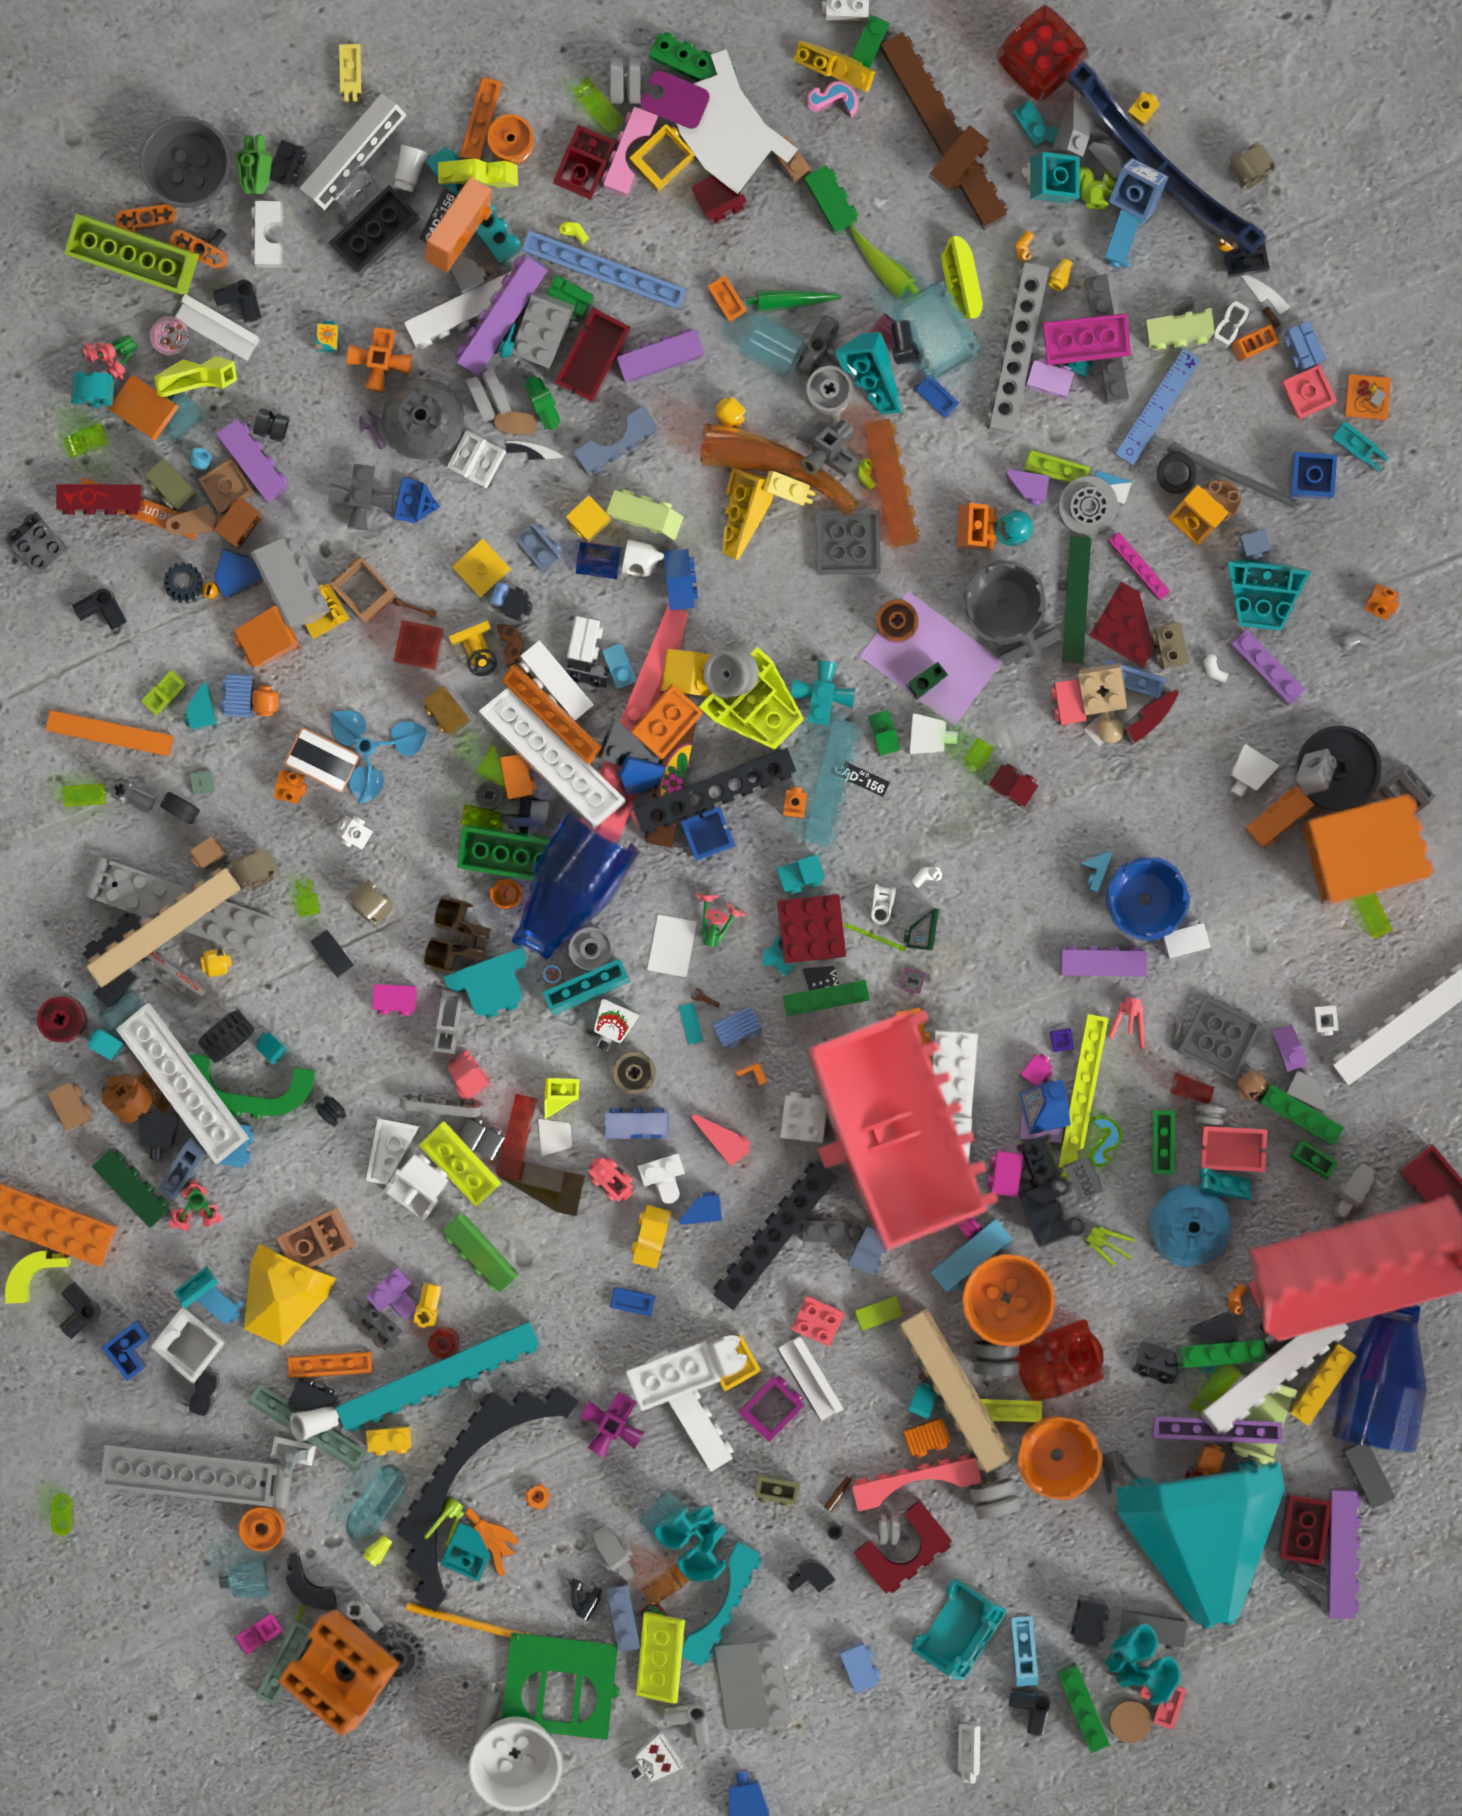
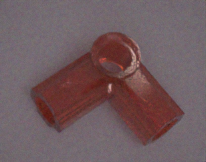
M1175 1073L1169 1093L1184 1098L1189 1097L1207 1104L1210 1103L1215 1087L1193 1080L1194 1078Z

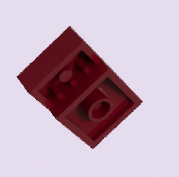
M578 124L571 142L567 146L553 184L592 200L609 164L611 154L615 150L617 141Z
M1178 689L1137 712L1141 720L1124 730V734L1131 745L1144 738L1160 724L1175 703L1179 694Z

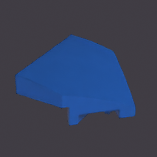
M401 478L393 519L415 523L440 508L427 485L420 481Z
M222 548L220 560L215 571V581L225 598L262 579L252 558Z
M626 756L622 768L617 774L621 779L626 794L631 795L657 786L666 767L663 764Z

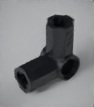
M243 279L236 283L212 289L217 307L239 301L244 323L262 319L256 287L252 282ZM248 284L250 292L247 295H242L241 287Z
M905 320L892 323L891 330L895 345L893 347V357L896 364L907 363L915 365L921 363L922 358L925 357L924 351L913 341L910 321Z
M99 589L72 605L80 621L101 611L111 630L128 622L116 601L114 592L110 589ZM103 592L109 595V601L106 604L100 601V595Z
M76 1281L67 1286L61 1293L75 1309V1312L60 1325L61 1331L70 1339L79 1334L92 1320L98 1318L101 1312L99 1304L93 1301ZM87 1305L93 1309L91 1317L85 1313Z
M1011 1687L1008 1706L1030 1710L1027 1733L1045 1736L1051 1704L1049 1694L1044 1691L1035 1692ZM1043 1698L1047 1701V1704L1039 1707L1035 1701Z

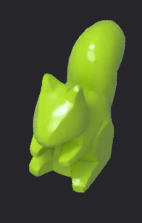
M1085 166L1079 167L1080 196L1085 202L1086 207L1106 211L1108 202L1105 201V197H1111L1112 190L1117 182L1116 179L1106 169L1102 181H1095L1094 173L1090 168Z

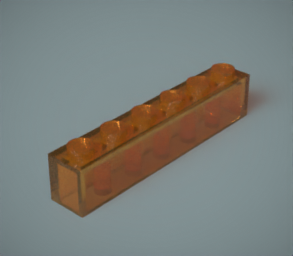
M890 419L867 423L864 425L891 547L896 549L917 544L920 532L918 525L914 526L912 518L916 517L914 506H909L908 497H911L909 485H905L903 477L906 476L904 464L900 465L898 456H902L899 443L895 444L894 436L897 435L895 424H891Z

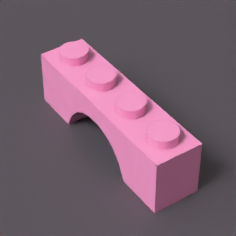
M634 107L632 112L628 111L624 122L627 124L626 129L620 132L617 143H620L617 151L613 150L609 160L612 165L610 170H605L602 177L604 189L628 198L635 180V174L626 163L627 152L634 143L652 137L658 121L657 115Z

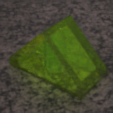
M491 745L475 772L501 787H506L496 746Z

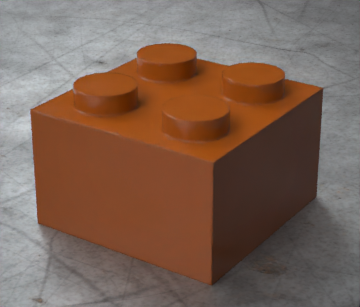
M238 497L237 500L234 498L227 506L228 512L225 516L221 515L214 524L216 526L214 531L238 550L264 517L241 497Z

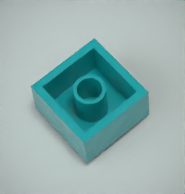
M1041 152L1031 157L1030 199L1065 204L1079 199V157Z

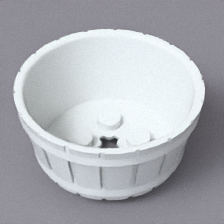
M509 1717L489 1726L476 1743L470 1760V1777L478 1794L492 1806L494 1805L496 1808L507 1811L528 1810L538 1806L539 1803H543L556 1789L562 1773L561 1756L556 1743L542 1726L527 1718ZM513 1747L521 1750L518 1758H514L513 1755L509 1756V1752L512 1751Z

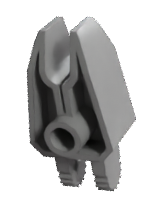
M1363 1163L1351 1171L1344 1182L1341 1181L1337 1186L1335 1198L1338 1202L1332 1213L1335 1218L1344 1217L1351 1209L1363 1206L1367 1199L1365 1195L1373 1183L1374 1170Z
M606 1526L593 1533L596 1547L604 1557L602 1562L608 1571L611 1569L612 1571L618 1570L626 1580L635 1578L636 1572L629 1562L633 1559L631 1557L633 1552L627 1544L623 1545L616 1533Z

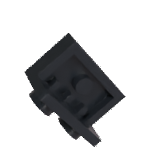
M1142 1341L1132 1371L1142 1377L1156 1379L1163 1384H1173L1179 1370L1177 1368L1176 1352Z

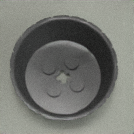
M179 116L161 122L149 132L140 150L139 169H141V177L146 187L159 200L171 206L191 208L208 203L220 193L229 176L231 163L226 141L216 128H213V125L196 117ZM189 163L193 164V168H196V171L192 172L191 175H187V171L184 170V166L188 167Z

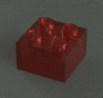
M402 620L394 662L437 671L445 632L444 628Z

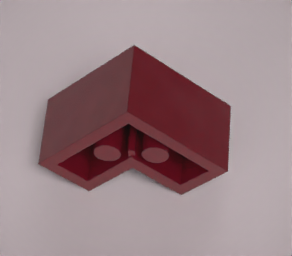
M1008 763L1006 766L1001 764L988 787L1020 808H1025L1039 787L1036 784L1037 780L1027 773L1024 776L1017 774L1018 769Z

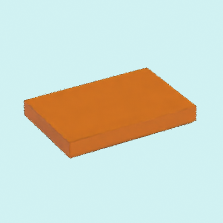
M131 375L113 400L112 406L108 407L110 411L154 441L179 408L178 405L168 398L158 396L156 390L134 375Z
M671 684L630 732L660 759H663L704 712Z

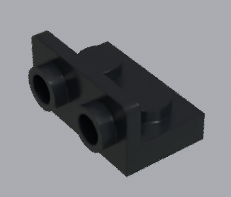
M282 139L271 164L269 181L290 189L292 184L295 185L299 176L297 170L300 165L303 166L307 157L305 148Z

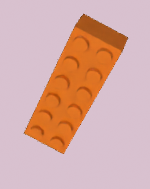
M0 1182V1230L98 1267L104 1266L118 1228L117 1225Z

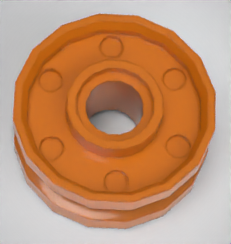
M255 1506L242 1517L239 1524V1535L242 1542L248 1548L255 1551L272 1549L280 1542L285 1533L283 1516L274 1507ZM257 1524H265L267 1526V1532H259L257 1529Z

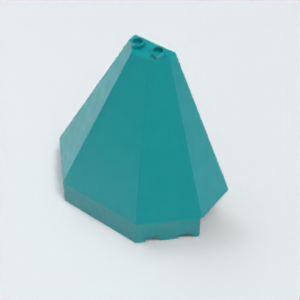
M1255 1460L1235 1463L1236 1471L1164 1483H1157L1150 1476L1131 1479V1485L1115 1487L1118 1507L1114 1508L1195 1623L1202 1625V1629L1215 1627L1214 1624L1217 1623L1233 1625L1235 1624V1619L1240 1616L1285 1489L1280 1461L1259 1464Z

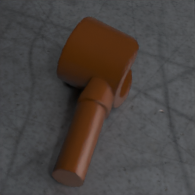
M698 988L695 990L700 991V998L696 999L691 996L695 1001H704L717 1008L720 1005L719 1002L709 998Z

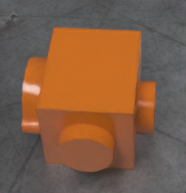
M1210 1443L1209 1446L1203 1444L1196 1461L1198 1465L1197 1470L1208 1475L1219 1473L1225 1457V1453L1221 1451L1222 1447L1214 1443Z

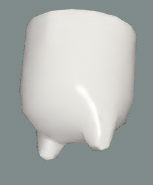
M628 540L622 573L641 577H649L653 573H661L662 568L658 564L659 560L664 558V554L658 552L655 546L651 544Z

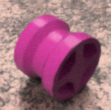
M973 1217L956 1223L969 1240L975 1232L982 1230Z

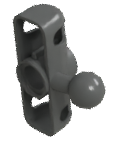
M827 315L820 319L796 363L797 371L806 376H811L824 355L830 357L834 365L841 366L835 350L829 348L839 329L837 320ZM822 320H825V321L823 322L822 326L819 327V325H820V323L822 322ZM833 326H836L834 334L830 333ZM820 340L823 343V348L820 351L813 350L811 347L813 341ZM802 356H803V357H804L803 361L801 362V364H798L799 361L801 360ZM815 363V364H816V367L814 368V370H813V372H812V371L810 370V368H811L812 364Z

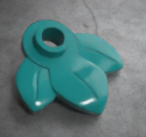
M515 322L500 343L498 352L501 359L504 357L509 358L515 342L510 341L514 331Z
M779 935L774 939L773 945L765 949L762 962L764 967L775 964L778 972L785 977L791 972L794 963H783L782 948L779 946L781 937Z

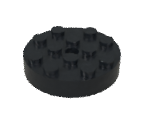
M1331 726L1311 735L1302 744L1297 754L1295 776L1298 774L1305 754L1328 749L1336 762L1342 764L1343 771L1341 774H1335L1334 771L1327 790L1306 796L1315 805L1333 811L1351 809L1365 802L1374 793L1381 777L1380 755L1370 738L1361 731L1348 726Z

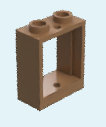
M361 557L359 560L358 558L352 560L348 564L349 569L345 573L339 572L332 579L333 583L331 586L362 621L367 624L391 603L397 595ZM362 567L386 591L363 613L340 588Z

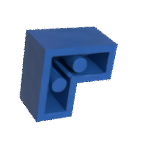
M688 549L663 551L670 611L695 608L694 599H698L697 586H692V583H696L695 570H693L695 569L694 557H689Z
M137 1320L101 1347L126 1381L147 1367L135 1349L151 1336L141 1322Z

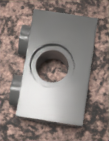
M1328 749L1304 755L1296 776V780L1304 795L1328 789L1336 768V760L1334 756H1331Z

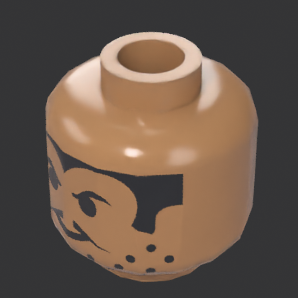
M1250 1070L1237 1080L1239 1088L1236 1091L1243 1100L1247 1098L1250 1101H1255L1266 1093L1269 1083L1260 1071Z

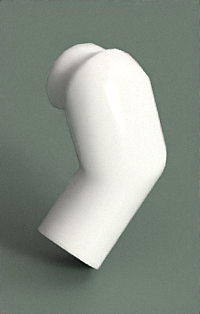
M923 867L911 880V883L919 888L925 880H940L942 872L937 867Z

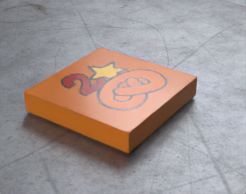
M1349 374L1345 417L1387 421L1391 378ZM1379 389L1386 393V396L1379 407L1375 408L1368 402L1374 392Z

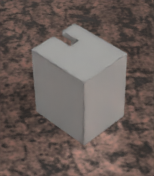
M1377 389L1368 403L1378 408L1386 393Z

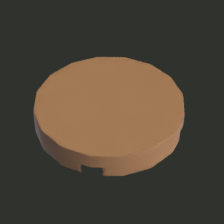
M1124 1700L1118 1703L1109 1717L1110 1728L1113 1734L1120 1741L1126 1743H1137L1143 1740L1150 1732L1152 1726L1151 1715L1148 1709L1135 1700Z

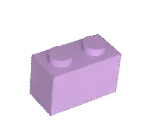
M1044 359L1034 360L1026 387L1066 399L1074 372H1071V368L1064 365L1055 367L1047 365V361Z

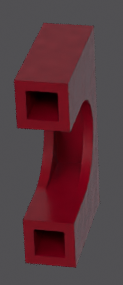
M920 1499L904 1511V1515L921 1537L920 1550L913 1559L904 1563L892 1562L882 1554L871 1539L854 1551L855 1556L885 1594L889 1591L894 1593L901 1587L900 1583L904 1579L910 1580L918 1573L916 1571L922 1565L924 1567L928 1566L934 1561L933 1556L938 1552L943 1554L951 1547L952 1539Z

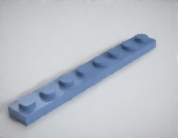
M530 230L522 247V252L678 310L686 293L685 288Z

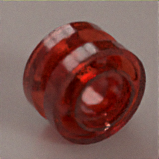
M447 1326L436 1329L428 1339V1348L437 1358L450 1357L457 1351L460 1345L458 1333L453 1328ZM446 1338L449 1343L448 1347L441 1346L439 1339Z

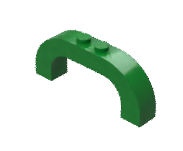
M189 1054L190 1059L230 1113L235 1116H242L243 1112L250 1113L251 1118L263 1119V1115L278 1116L289 1113L300 1107L308 1099L315 1085L317 1070L294 1068L292 1084L289 1090L279 1098L228 1093L220 1090L214 1084L211 1077L212 1060L209 1056Z

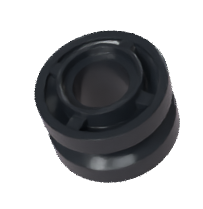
M327 1094L323 1098L324 1103L318 1102L315 1107L318 1114L329 1125L331 1124L333 1127H336L339 1124L338 1118L344 1119L347 1117V1114L342 1105L334 1097H330Z

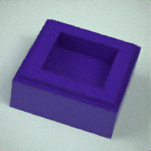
M1071 1028L1050 1031L1053 1052L1074 1049Z

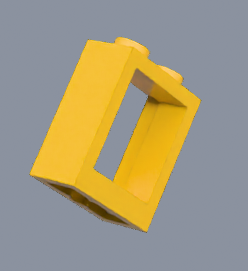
M667 124L629 158L630 163L658 193L695 159V154L688 144L679 138L681 136L679 131L674 126L670 128ZM667 135L683 152L686 158L661 180L641 158Z

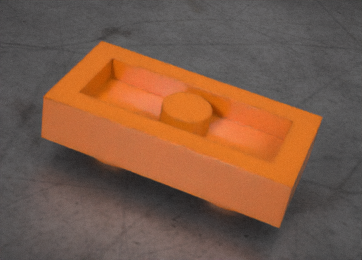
M726 276L707 286L729 323L747 313V309Z

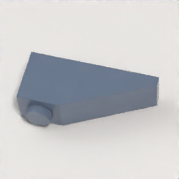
M194 1135L184 1145L158 1187L159 1191L174 1201L207 1154Z

